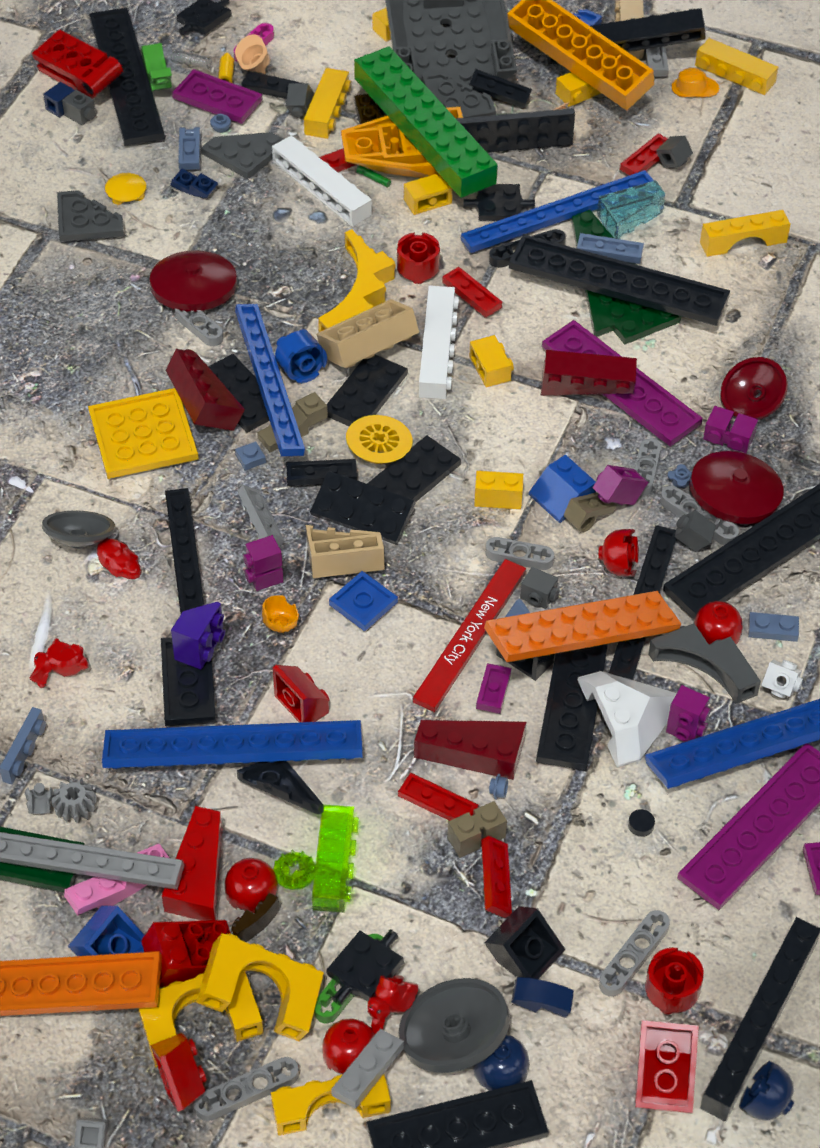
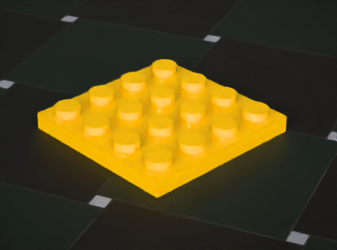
M175 388L88 406L107 479L198 460V452L182 401Z

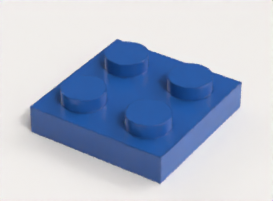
M363 571L329 598V605L363 631H366L398 603V596Z

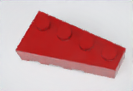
M195 806L176 859L182 860L184 863L178 889L164 888L162 893L164 912L201 921L216 920L222 842L220 811Z

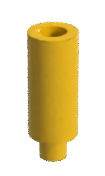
M225 53L220 58L218 78L232 83L234 59L230 53Z

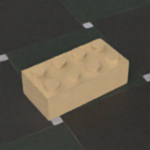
M390 299L316 335L319 344L327 353V360L343 368H350L362 359L372 358L375 356V353L381 350L391 349L394 344L400 341L410 340L413 335L419 333L413 308Z

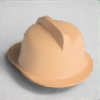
M255 34L244 37L238 43L235 50V55L241 68L247 71L266 74L265 69L270 63V56L263 40Z

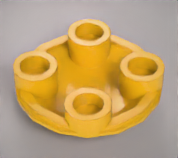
M120 173L111 177L105 184L106 194L112 198V202L116 205L133 200L140 201L145 197L146 182L137 174Z

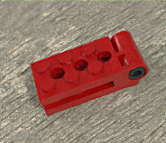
M60 29L32 52L34 60L40 62L37 64V68L41 73L72 87L74 90L80 91L92 99L123 73V67L114 57H107L106 53Z

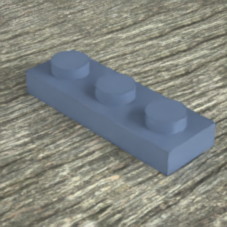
M580 233L577 249L636 264L641 262L644 243L582 233Z
M31 708L0 766V773L4 783L12 785L16 777L22 774L27 756L32 755L37 737L43 734L46 722L44 721L41 709Z

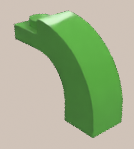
M162 43L142 46V59L151 90L172 88L171 69L166 66Z

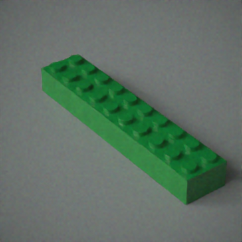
M390 46L354 59V79L460 198L497 184L498 164Z

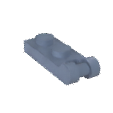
M179 127V170L182 168L185 170L200 169V127H194V129Z

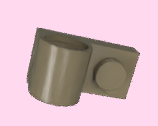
M598 492L571 498L564 517L577 530L584 533L594 525L599 516L614 513L617 505L614 502L608 504L598 497Z

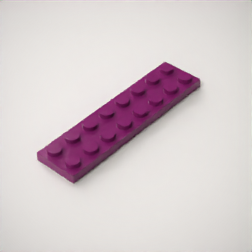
M575 320L542 341V348L545 350L622 357ZM637 367L633 393L603 394L670 447L702 424L703 418Z
M808 743L804 744L679 871L677 879L720 910L820 806V751Z

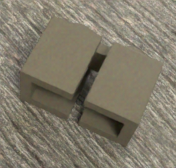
M495 801L473 810V816L468 812L448 821L447 838L459 858L481 849L482 832L480 830L482 829L483 838L491 836L501 840L506 837L507 820Z

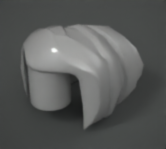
M42 783L35 784L34 789L31 791L28 787L25 790L28 813H50L51 800L54 797L53 789L50 787V790L47 791Z

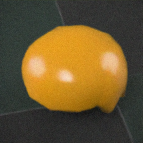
M283 595L270 596L265 599L262 605V621L267 628L275 632L284 633L297 625L299 613L296 609V604L290 605Z

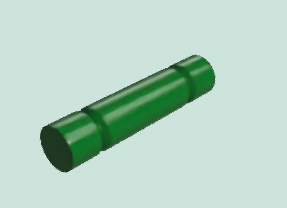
M357 167V173L385 187L391 185L390 179L366 167Z

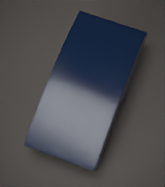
M182 168L171 180L170 186L192 196L208 198L219 183L202 173L197 177Z
M517 977L514 983L511 1003L535 1013L540 1008H543L566 1018L571 1013L574 990L544 980Z

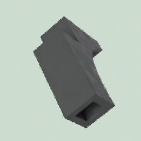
M693 623L688 626H680V629L664 635H657L651 639L648 654L653 662H678L705 672L723 686L735 704L758 696L761 681L731 637L716 640L709 645Z

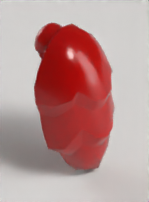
M108 538L97 545L98 559L101 565L108 569L112 575L134 580L140 577L139 557L128 548L127 544L117 539Z

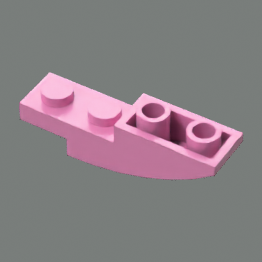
M160 844L137 852L139 854L169 858ZM93 877L65 889L64 897L76 915H80L96 907L99 909L101 906H113L147 885Z

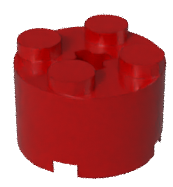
M414 232L404 235L398 241L397 271L403 277L412 280L415 284H422L425 280L434 277L439 272L440 247L439 241L434 236L428 233L415 235Z
M670 947L657 952L649 964L645 981V991L649 1000L664 1014L679 1013L690 1009L699 999L703 983V966L699 959L689 951L686 953L679 951L678 948Z

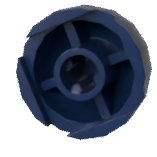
M506 1035L500 1046L490 1056L474 1065V1076L479 1084L488 1091L525 1082L530 1066L528 1052L522 1042L514 1036Z
M768 1061L753 1076L754 1084L751 1089L748 1086L746 1087L739 1104L740 1108L759 1120L775 1119L781 1113L786 1115L794 1105V1100L791 1099L794 1093V1086L789 1074L778 1064Z

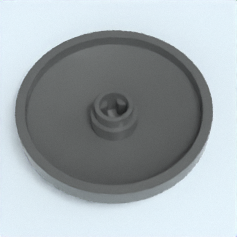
M473 978L445 981L420 994L412 1006L404 1012L399 1025V1039L404 1041L403 1050L408 1059L421 1069L436 1073L464 1070L480 1063L500 1046L509 1029V1009L502 993L488 982Z

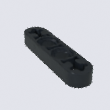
M553 229L533 235V237L562 245L566 243V234L560 229ZM520 240L492 248L489 252L490 265L495 268L509 266V261L514 253L513 250L517 248Z

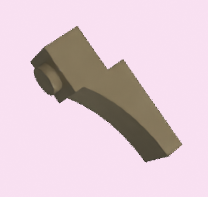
M316 392L297 400L296 404L292 407L301 437L309 434V427L328 418L327 405ZM271 425L257 432L259 441L269 453L278 449Z

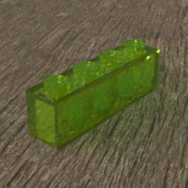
M323 805L324 813L321 814L312 891V910L345 913L346 902L351 903L352 886H348V879H353L354 863H350L351 856H356L357 840L352 839L353 833H358L359 817H354V807Z

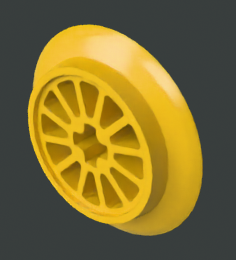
M369 415L359 418L349 426L346 432V442L351 451L360 458L376 464H385L401 459L410 451L413 443L411 432L402 422L384 415Z

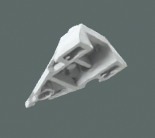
M602 671L578 677L577 680L586 700L596 699L612 734L607 747L616 767L640 761L668 723L671 702L677 693Z

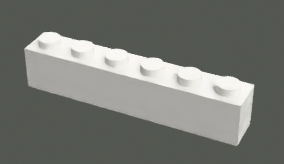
M291 135L272 146L273 162L352 227L372 216V200L370 197L362 193L354 184L346 180L342 174L336 172L327 162H324L314 152L306 148L301 141L296 140Z
M429 286L419 378V398L446 399V391L451 390L452 377H448V374L453 372V360H449V358L454 357L455 344H451V341H455L456 328H452V325H457V312H454V309L458 310L459 296H455V287Z

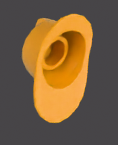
M686 68L679 72L678 79L674 80L671 89L673 93L681 97H712L719 92V85L715 80L707 77L703 71L697 68Z

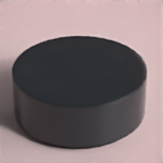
M644 809L633 811L629 816V830L634 835L641 837L652 833L655 825V818L652 813Z

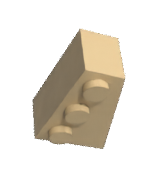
M306 525L307 549L313 578L354 574L361 571L385 570L384 546L380 532L350 529V533L336 532V528L328 527L327 531L315 530L313 526Z

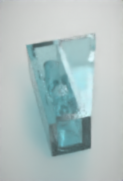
M655 180L599 196L597 216L615 239H620V236L626 232H633L639 224H645L663 213L665 193Z

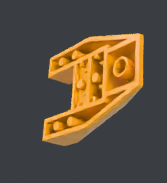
M461 107L447 108L455 118H463ZM388 116L341 130L346 162L387 174L424 178L438 173Z

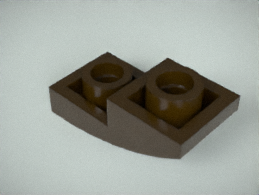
M369 94L354 95L356 113L360 124L380 118L378 105H376V102Z
M269 893L264 901L261 900L257 904L254 913L245 910L241 918L237 917L232 925L231 932L233 935L239 937L244 942L258 935L280 911L279 897Z

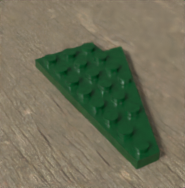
M591 210L572 216L571 223L576 248L580 233L614 238ZM585 290L593 334L596 337L614 331L623 344L626 345L681 322V316Z

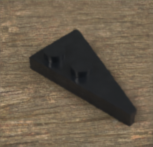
M287 761L273 763L258 762L237 770V779L317 815L324 813L323 803Z

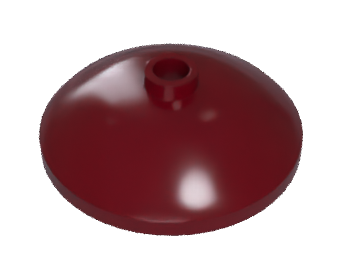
M752 357L745 359L733 366L726 374L721 386L722 403L727 410L734 412L733 416L736 418L738 413L758 420L768 417L781 406L788 390L786 374L778 363L769 358Z

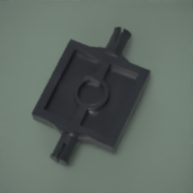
M197 0L176 15L177 22L184 25L178 29L179 34L184 36L190 31L207 34L232 16L231 9L225 7L230 4V1Z
M495 184L478 191L476 199H463V208L476 207L479 221H499L520 214L522 208H535V199H522L520 184Z
M389 929L381 941L359 931L326 969L327 976L337 981L341 986L332 997L336 1004L342 1005L350 994L360 996L369 1001L376 994L380 977L392 978L404 964V957L390 949L392 943L398 938V934L395 931L393 932V930Z

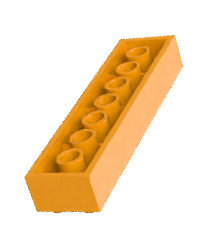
M521 0L507 13L509 29L626 111L654 86L653 69L552 0Z

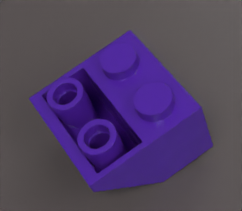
M213 602L181 613L171 629L174 660L202 669L206 661L209 662L212 659L217 643H221L225 636V629H223L224 615L222 614L221 603Z

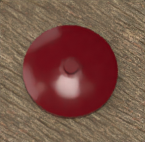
M192 250L172 254L159 261L150 273V289L155 299L169 308L179 309L180 311H203L217 307L226 302L234 294L237 287V274L231 262L218 254L207 251Z
M719 451L704 456L695 464L689 482L694 499L704 510L719 519L738 524L759 523L778 511L784 495V488L780 477L768 464L752 455L736 451Z

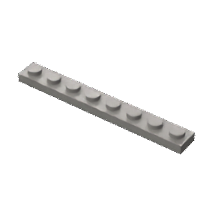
M0 832V862L178 889L184 869L183 861L178 859Z

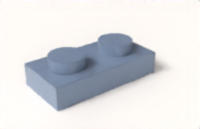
M750 612L748 637L798 642L799 616Z

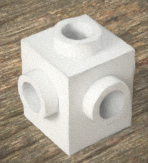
M772 660L769 663L761 686L771 689V693L775 696L785 698L787 695L790 697L794 691L799 692L803 682V678L800 677L802 670L797 669V664L783 660L781 663ZM782 676L786 678V682L782 680Z

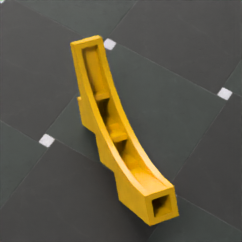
M352 229L345 232V249L354 260L358 271L357 278L352 290L345 299L334 309L318 318L319 332L384 303L386 292L384 284L395 279L396 265L394 260L383 251L376 254L372 248L365 244L363 238L360 235L358 236Z

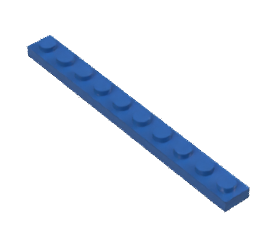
M644 170L461 234V241L469 252L473 253L522 236L523 234L571 219L572 216L584 211H594L654 190L656 182Z
M236 304L235 313L281 457L304 456L305 447L258 304Z

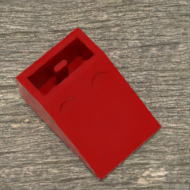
M227 921L153 922L141 942L144 952L160 951L162 962L159 987H168V985L177 981H188L194 979L199 974L205 973L213 943L222 933L231 934Z

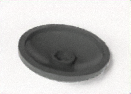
M72 510L48 515L42 521V529L50 538L72 548L80 549L108 539L115 531V523L109 517L99 513Z

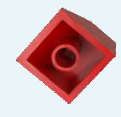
M275 665L272 667L274 696L298 722H316L329 713L328 702L330 700L327 693L314 684L312 677L308 673H304L298 666Z
M183 1033L150 1045L167 1096L178 1112L185 1109L205 1092L203 1082L207 1081L202 1066H196L193 1056L198 1055L193 1039L188 1040Z

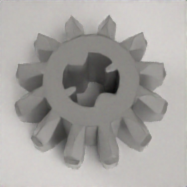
M70 778L68 784L60 782V788L54 789V797L51 800L55 814L58 817H63L66 823L71 818H74L76 823H78L80 817L88 819V812H94L97 801L91 784H85L82 778L77 783L72 778Z

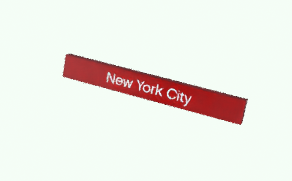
M507 559L503 561L413 696V703L433 712L437 710L487 634L484 629L486 621L498 617L525 576V567Z

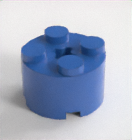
M306 329L292 332L278 339L275 359L291 380H295L297 383L309 382L319 375L318 371L321 367L324 368L326 366V351Z

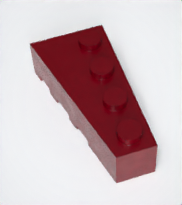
M176 349L166 368V372L195 425L234 431L245 410L196 352L190 349Z
M546 350L540 396L633 393L636 383L637 358Z
M421 720L414 740V758L492 776L501 774V777L514 780L525 741L527 722Z

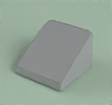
M85 1117L77 1119L74 1148H104L109 1120Z

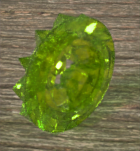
M292 849L290 853H282L280 858L275 860L273 870L275 871L277 882L282 887L295 890L304 888L313 881L316 874V865L313 862L312 856H307L304 851L300 853ZM299 863V870H295L290 876V867Z

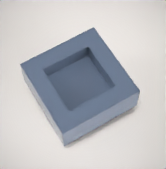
M256 441L235 449V455L245 471L266 463V457Z

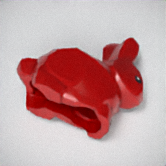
M55 638L52 645L47 648L46 653L37 652L35 654V669L30 675V680L36 682L40 688H44L47 684L49 672L54 671L66 677L76 675L81 670L88 669L89 664L87 658L83 656V647L76 644L69 645Z
M395 975L393 978L380 977L376 994L368 1001V1013L372 1017L371 1028L375 1035L380 1029L383 1030L385 1019L391 1012L401 1014L412 1006L418 993V984L404 982V977Z

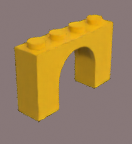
M222 933L213 943L196 1003L223 1012L232 1001L239 974L246 971L261 972L275 982L281 996V1005L274 1032L300 1041L309 1032L324 972L317 970L311 964H301L291 960L285 954H275L265 950L259 944L244 942L233 934Z
M246 972L239 974L232 1001L225 1009L236 1042L263 1034L262 1019ZM204 973L197 975L194 979L184 982H173L168 987L159 989L157 1007L138 1008L155 1068L157 1064L150 1045L177 1035L174 1027L176 1017L184 1007L197 1001Z

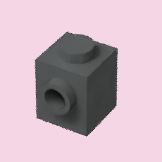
M308 83L289 84L286 107L292 115L297 117L306 115L314 96Z
M78 90L73 91L62 100L64 116L82 126L96 116L94 99Z
M670 136L656 150L664 168L680 167L693 154L686 136Z
M693 510L678 519L674 537L697 552L712 542L716 525L698 511Z
M531 567L521 583L520 599L534 606L547 609L550 602H555L559 595L560 589L557 588L558 577Z

